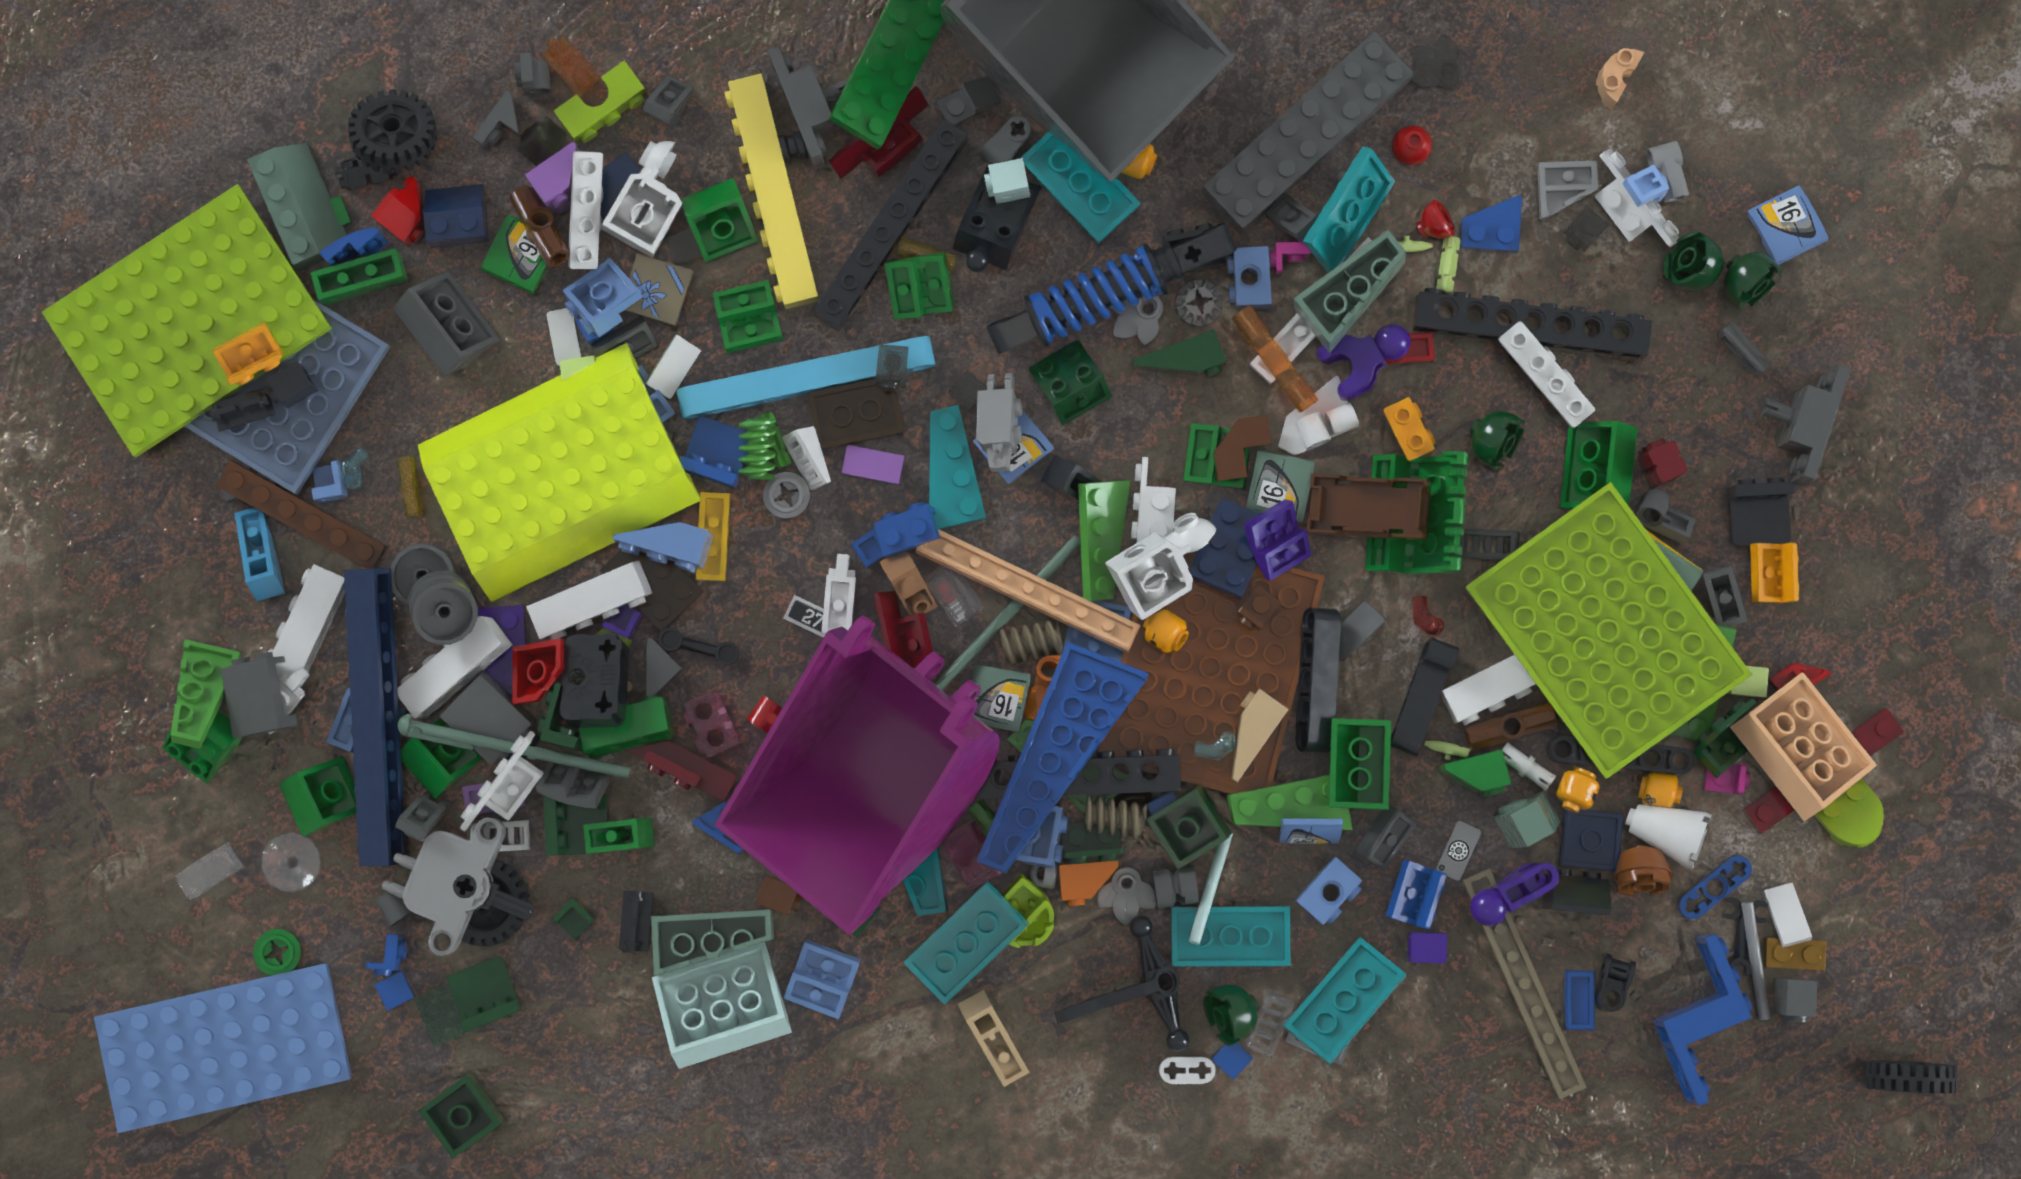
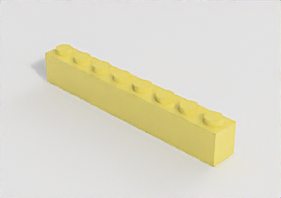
M762 73L728 81L730 91H726L725 96L729 109H735L737 118L732 119L735 135L742 136L744 146L739 147L742 163L749 164L751 174L746 175L749 191L756 192L758 201L753 202L756 219L762 218L765 229L759 231L763 246H769L772 257L767 258L770 274L777 275L779 285L774 286L777 302H783L785 309L818 302L819 297Z

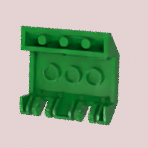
M1442 452V456L1418 457L1412 461H1407L1405 456L1398 454L1373 455L1371 478L1427 479L1431 482L1427 541L1367 538L1365 571L1409 575L1457 574L1461 572L1462 558H1460V555H1462V547H1460V538L1464 532L1462 526L1464 525V496L1466 495V488H1463L1464 479L1467 477V470L1465 468L1468 466V452ZM1395 484L1394 488H1407V484ZM1390 529V533L1403 534V530Z

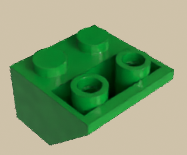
M218 710L201 749L172 743L171 729L162 749L170 757L176 759L190 770L194 776L208 784L237 749L242 737L233 738L230 719Z

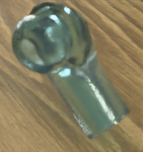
M1226 731L1221 733L1220 739L1213 744L1196 741L1193 755L1220 760L1235 749L1236 737L1232 732Z

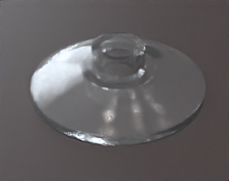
M284 833L276 836L266 845L261 857V869L266 880L276 889L286 892H295L308 887L316 879L321 865L320 853L314 842L299 833ZM293 856L298 860L295 868H291L288 864L289 859Z

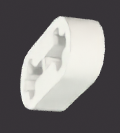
M1203 1056L1167 1057L1159 1065L1161 1078L1169 1084H1205L1213 1079L1216 1071L1213 1062ZM1170 1062H1175L1176 1067L1185 1068V1073H1176L1175 1078L1170 1079L1169 1074L1164 1073V1068L1169 1067ZM1199 1062H1204L1206 1067H1210V1073H1205V1078L1202 1079L1199 1078L1198 1073H1189V1068L1199 1067Z

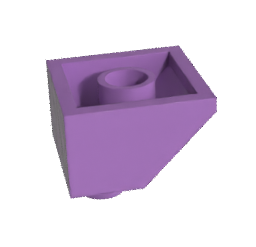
M574 142L525 174L552 214L555 212L562 213L571 207L573 152L579 151Z

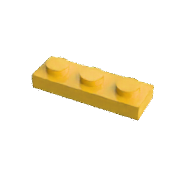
M700 492L702 501H700L698 527L709 530L713 535V540L704 569L696 568V580L726 582L730 493Z

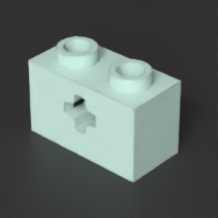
M1023 158L988 165L990 174L984 175L989 197H995L996 204L1030 197Z

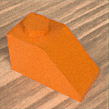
M1118 861L1059 865L1061 901L1068 900V906L1086 905L1085 899H1091L1119 867Z

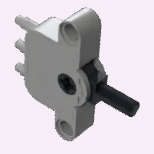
M483 818L480 820L470 840L452 832H429L422 840L414 838L423 842L417 859L400 853H396L393 858L394 862L412 870L405 887L394 882L384 881L382 889L402 898L406 907L413 913L435 921L429 936L428 945L430 950L436 955H450L458 949L474 910H479L480 908L491 910L494 907L526 921L533 915L534 904L500 891L501 885L494 883L493 877L490 874L506 835L505 825L498 819ZM489 823L495 824L498 830L496 837L488 840L483 832L485 826ZM470 879V885L474 887L473 891H467L464 894L465 888L461 886V883L468 882ZM443 933L447 934L451 940L450 947L445 951L440 949L437 944L438 937Z

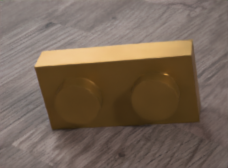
M1764 937L1763 967L1825 971L1826 941L1809 940L1782 947L1779 938Z

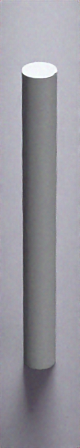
M1753 901L1742 902L1741 906L1758 1019L1768 1020L1770 1019V1011Z

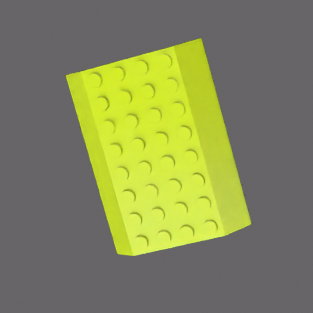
M627 343L596 357L595 363L563 381L561 375L418 444L422 467L472 575L491 602L503 598L616 543L613 540V535L644 529L702 501L690 475L685 472L638 373L640 369Z

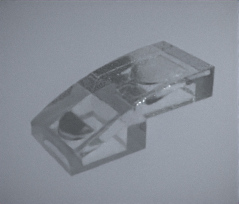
M226 842L180 871L174 877L189 901H192L214 888L217 883L243 869L244 866L230 844Z

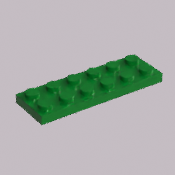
M945 0L887 1L829 117L830 121L877 150L882 147L944 22L940 9Z

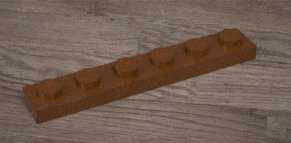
M233 460L228 462L216 484L220 489L366 569L375 568L387 546Z

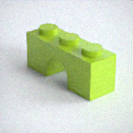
M625 60L601 76L602 81L608 88V97L603 104L596 107L588 106L576 94L554 110L557 118L577 145L580 142L587 143L596 137L598 134L597 130L601 127L613 125L621 118V113L628 108L633 110L645 101L644 97L648 94Z

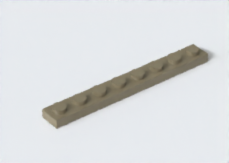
M1490 869L1462 880L1470 901L1479 891L1490 889L1497 884ZM1507 912L1505 918L1495 926L1481 925L1557 1098L1562 1099L1587 1088L1510 913Z

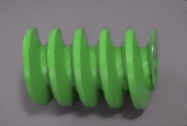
M749 418L747 421L739 423L740 427L747 429L746 433L739 435V438L746 440L747 444L739 446L738 450L747 452V456L738 458V461L747 464V467L739 469L738 473L750 479L764 480L775 478V475L768 473V471L775 469L776 465L767 460L774 458L776 453L767 448L776 445L774 439L768 438V436L776 433L775 428L768 426L775 423L776 419Z

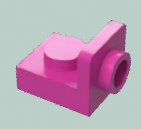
M1276 242L1274 250H1269L1270 268H1274V275H1281L1282 258H1287L1288 263H1302L1304 258L1310 257L1311 251L1304 242Z
M1733 764L1718 778H1715L1705 767L1703 790L1736 795L1744 794V789H1748L1750 784V772L1746 771L1747 765Z

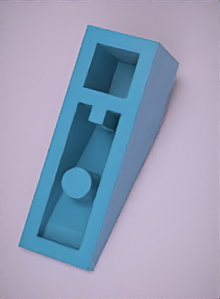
M255 507L234 513L245 582L256 601L284 594L285 588L282 571L266 513Z

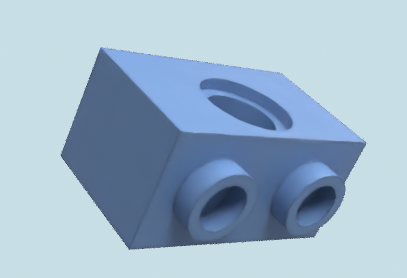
M1269 246L1237 248L1232 253V256L1227 257L1228 274H1233V285L1228 287L1229 303L1235 304V311L1270 309L1272 298ZM1245 272H1251L1256 276L1257 282L1253 285H1246L1242 282L1241 275Z
M1332 857L1296 898L1295 902L1319 924L1324 925L1326 921L1332 924L1342 912L1339 909L1340 905L1346 899L1351 902L1361 891L1358 885L1362 880L1337 857ZM1328 884H1333L1338 890V896L1334 901H1327L1323 897V889Z

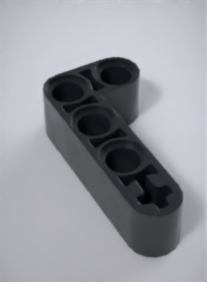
M1432 637L1427 639L1391 736V748L1416 757L1418 756L1447 674L1451 672L1456 661L1459 647Z

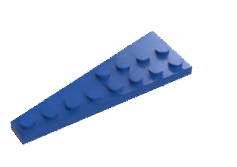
M1070 642L1066 643L977 859L978 863L1006 874L1147 681L1149 676L1147 672Z

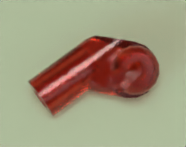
M1427 596L1412 597L1415 625L1426 634H1440L1444 630V622L1441 618H1436L1428 612Z

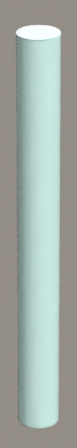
M1233 833L1227 840L1217 845L1188 940L1192 944L1200 945Z

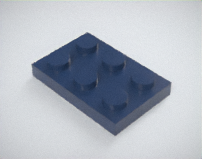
M1220 499L1211 523L1216 528V532L1208 544L1198 550L1189 570L1194 581L1236 599H1242L1257 564L1246 536L1244 523L1258 516L1259 513L1226 499Z

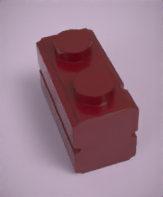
M1664 438L1642 448L1644 454L1638 459L1642 471L1647 473L1645 475L1647 483L1653 489L1675 480L1688 470L1683 458L1678 456L1680 451L1676 442L1672 440L1665 442Z

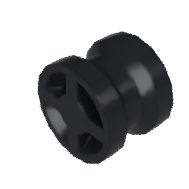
M795 131L791 136H778L785 164L791 163L792 159L795 158L807 159L800 131Z

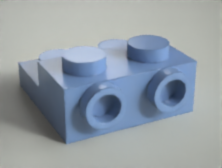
M608 258L598 265L597 269L591 270L563 290L568 300L565 306L574 318L580 316L579 322L588 334L595 332L598 337H601L623 320L619 313L643 297L640 290L611 258Z
M1055 806L1015 861L1052 869L1055 868L1056 862L1061 863L1064 845H1059L1061 833H1067L1069 816H1064L1065 810L1063 807Z

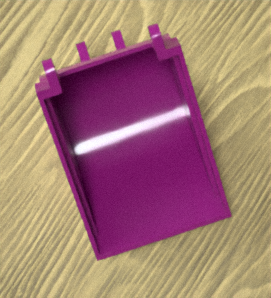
M866 616L859 617L849 630L841 626L827 631L714 825L848 935H851L872 916L882 898L915 870L956 826L985 783L999 749L998 734L974 716L978 707V703L975 700L981 691V687L974 681L968 680L950 697L931 682L944 665L945 660L936 652H932L916 668L911 667L871 635L875 623Z

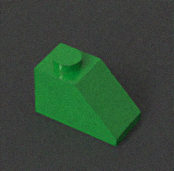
M652 817L583 825L586 854L655 847Z

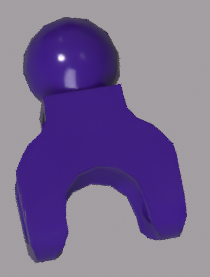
M1389 324L1378 330L1374 339L1371 334L1364 338L1345 335L1330 353L1322 345L1317 350V356L1325 364H1331L1343 359L1352 362L1353 369L1351 375L1340 383L1337 388L1340 400L1350 401L1373 388L1379 370L1388 365L1386 360H1398L1407 354L1411 339L1404 327Z
M1550 863L1523 864L1507 874L1490 889L1481 890L1472 898L1470 905L1472 917L1483 926L1499 924L1505 918L1507 912H1513L1553 889L1559 882L1557 869ZM1544 870H1546L1549 873V880L1547 883Z

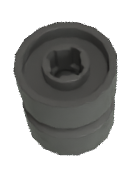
M1194 865L1176 869L1175 872H1171L1169 869L1152 871L1157 909L1173 907L1177 901L1182 905L1199 903Z

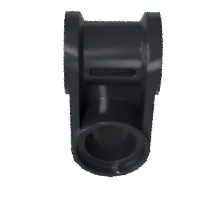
M1605 954L1595 991V1005L1599 1010L1615 1012L1624 1006L1629 986L1635 974V961L1631 960L1628 963L1612 958L1611 954ZM1608 990L1616 995V1003L1612 1007H1608L1603 1001V996Z

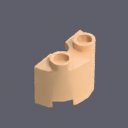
M1623 48L1613 54L1599 71L1596 86H1598V93L1602 98V103L1610 110L1616 105L1626 87L1622 77L1629 78L1644 52Z

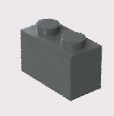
M1774 978L1773 1013L1782 1015V1020L1791 1022H1807V1017H1816L1818 981Z

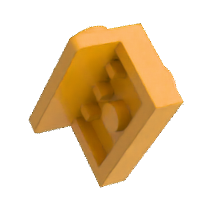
M266 322L212 350L225 372L230 386L235 383L243 385L254 378L253 374L261 369H264L265 372L272 370L280 364L279 360L283 356V351Z
M1410 397L1392 404L1383 410L1407 461H1412L1418 457H1425L1435 450V439L1429 428L1425 429L1421 421L1423 416L1416 402L1412 403Z
M1797 543L1750 544L1752 602H1797L1799 600V557Z

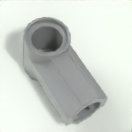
M1673 141L1647 148L1646 154L1649 167L1655 165L1659 173L1665 176L1670 188L1664 196L1663 202H1673L1689 196L1681 167L1683 165V157L1678 142Z

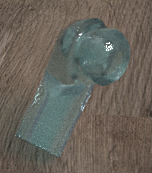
M360 446L345 460L341 467L344 485L353 490L361 487L362 474L360 466L370 456Z

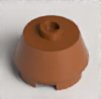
M1636 846L1620 854L1613 879L1617 882L1618 892L1623 895L1635 896V891H1650V896L1669 891V884L1673 878V873L1662 850L1648 846Z

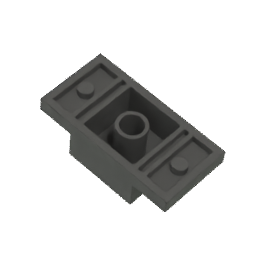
M779 47L768 50L772 67L798 131H800L813 168L816 170L824 167L823 157L828 155L822 136L836 131L834 122L829 120L831 115L829 108H831V104L838 101L848 79L823 89L818 83L812 65L793 71V66L787 53L782 55Z
M1838 365L1829 370L1826 375H1821L1817 387L1807 385L1794 394L1791 406L1769 398L1764 403L1763 407H1765V410H1762L1761 416L1785 423L1777 448L1799 455V458H1794L1789 472L1793 474L1791 482H1794V484L1803 486L1816 479L1851 370L1849 367Z

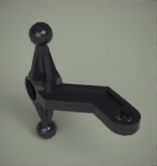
M1137 915L1131 919L1129 928L1132 935L1139 938L1142 970L1139 984L1055 1011L1054 1015L1057 1024L1106 1007L1145 996L1153 1004L1169 1030L1166 1038L1169 1049L1175 1052H1182L1188 1047L1190 1040L1187 1032L1180 1029L1177 990L1180 985L1179 976L1174 969L1169 967V964L1167 965L1150 937L1152 931L1151 920L1145 915Z

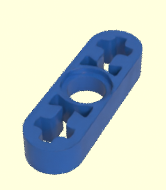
M1743 856L1727 858L1679 897L1677 910L1680 915L1687 919H1697L1750 877L1752 873L1750 861ZM1733 862L1736 864L1742 863V876L1734 874L1728 878L1732 882L1729 886L1726 878L1720 875L1719 872L1723 871L1724 875L1728 874L1733 870L1731 865ZM1714 878L1718 879L1722 884V891L1717 896L1710 895L1706 889L1708 881ZM1700 889L1703 897L1710 902L1706 905L1705 900H1701L1695 906L1697 909L1696 913L1693 911L1686 912L1685 908L1688 905L1686 900H1696L1701 895L1696 892Z

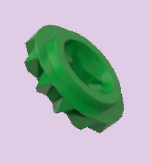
M272 929L264 932L257 939L253 949V957L257 967L270 976L292 971L297 967L302 955L300 942L293 933L283 929ZM274 944H277L279 948H289L282 954V962L277 957H266L274 951Z

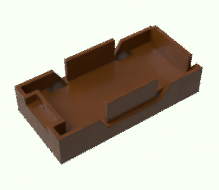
M1311 474L1310 514L1307 521L1308 533L1312 535L1427 541L1431 482L1429 480L1414 478H1360L1342 475ZM1338 481H1349V486L1336 484H1338ZM1395 484H1407V488H1394ZM1333 526L1343 527L1345 532L1333 530ZM1390 529L1403 530V534H1391Z

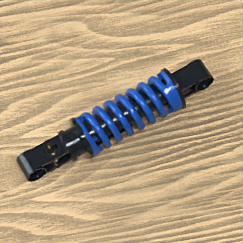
M1226 222L1210 227L1200 234L1173 246L1167 241L1162 243L1163 246L1161 248L1152 250L1147 243H1144L1135 250V255L1131 256V258L1127 254L1121 255V266H1117L1114 261L1109 260L1105 264V273L1097 266L1092 268V278L1090 279L1086 274L1079 273L1077 275L1078 289H1076L1070 279H1066L1062 283L1064 295L1061 294L1055 285L1050 286L1048 293L1051 301H1047L1045 294L1043 295L1041 292H1036L1029 296L1028 294L1025 295L1024 301L1027 310L986 326L997 353L1001 354L1037 336L1045 347L1050 346V343L1053 342V337L1056 336L1054 332L1061 338L1068 335L1066 322L1069 323L1074 331H1080L1082 329L1080 316H1083L1089 325H1094L1097 321V313L1103 319L1110 318V307L1112 306L1117 312L1121 313L1125 310L1124 301L1128 300L1131 306L1139 305L1140 294L1146 300H1151L1158 295L1168 294L1167 284L1175 279H1178V281L1183 280L1184 272L1211 260L1222 258L1237 250ZM1189 246L1200 250L1196 253L1197 258L1195 260L1184 256L1188 253L1187 248Z

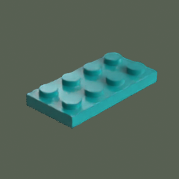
M1049 132L1021 157L1023 158L1024 167L1098 245L1141 206L1137 198L1117 178L1110 182L1092 170L1075 150Z
M1364 146L1361 148L1303 240L1327 273L1346 261L1395 183V180L1371 148Z
M987 881L903 963L945 1005L1028 926L1029 922Z
M1290 906L1211 907L1200 945L1192 944L1188 941L1198 907H1171L1172 966H1291Z
M1359 937L1283 1025L1284 1029L1330 1066L1405 979L1406 973Z

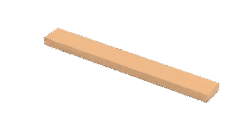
M939 529L940 539L916 548L917 554L1127 654L1141 625Z

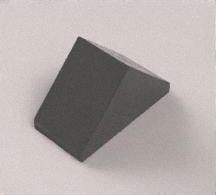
M647 639L646 697L652 695L659 696L684 669L654 639Z

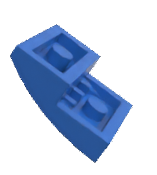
M373 227L348 234L328 245L319 253L331 266L351 261L358 254L363 257L376 254L390 242Z

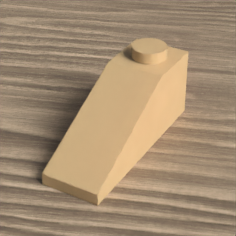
M1261 689L1257 690L1255 694L1250 691L1240 705L1244 710L1240 715L1231 780L1235 783L1240 780L1289 710Z
M984 989L958 1003L968 1026L1003 1087L1030 1073Z

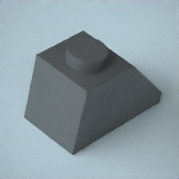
M1732 565L1703 573L1717 624L1732 626L1747 622Z

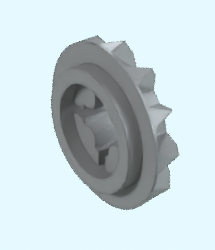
M1194 279L1183 285L1176 298V308L1180 317L1187 323L1195 326L1208 325L1219 316L1222 310V296L1217 286L1207 280ZM1196 291H1198L1202 299H1211L1208 303L1204 304L1203 314H1201L1198 306L1187 305L1195 301Z
M781 472L776 474L774 479H769L763 491V500L765 506L773 515L783 519L793 518L806 510L810 500V491L805 480L799 475L792 472ZM782 484L788 491L799 490L791 497L792 507L785 500L775 502L782 495V488L780 486Z

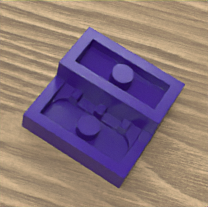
M1284 499L1244 523L1251 551L1266 580H1273L1311 556L1307 530L1298 527L1293 501Z

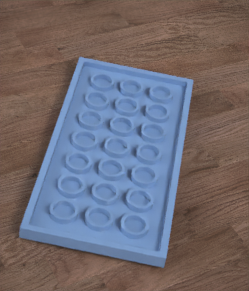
M328 963L94 1017L117 1133L352 1079Z

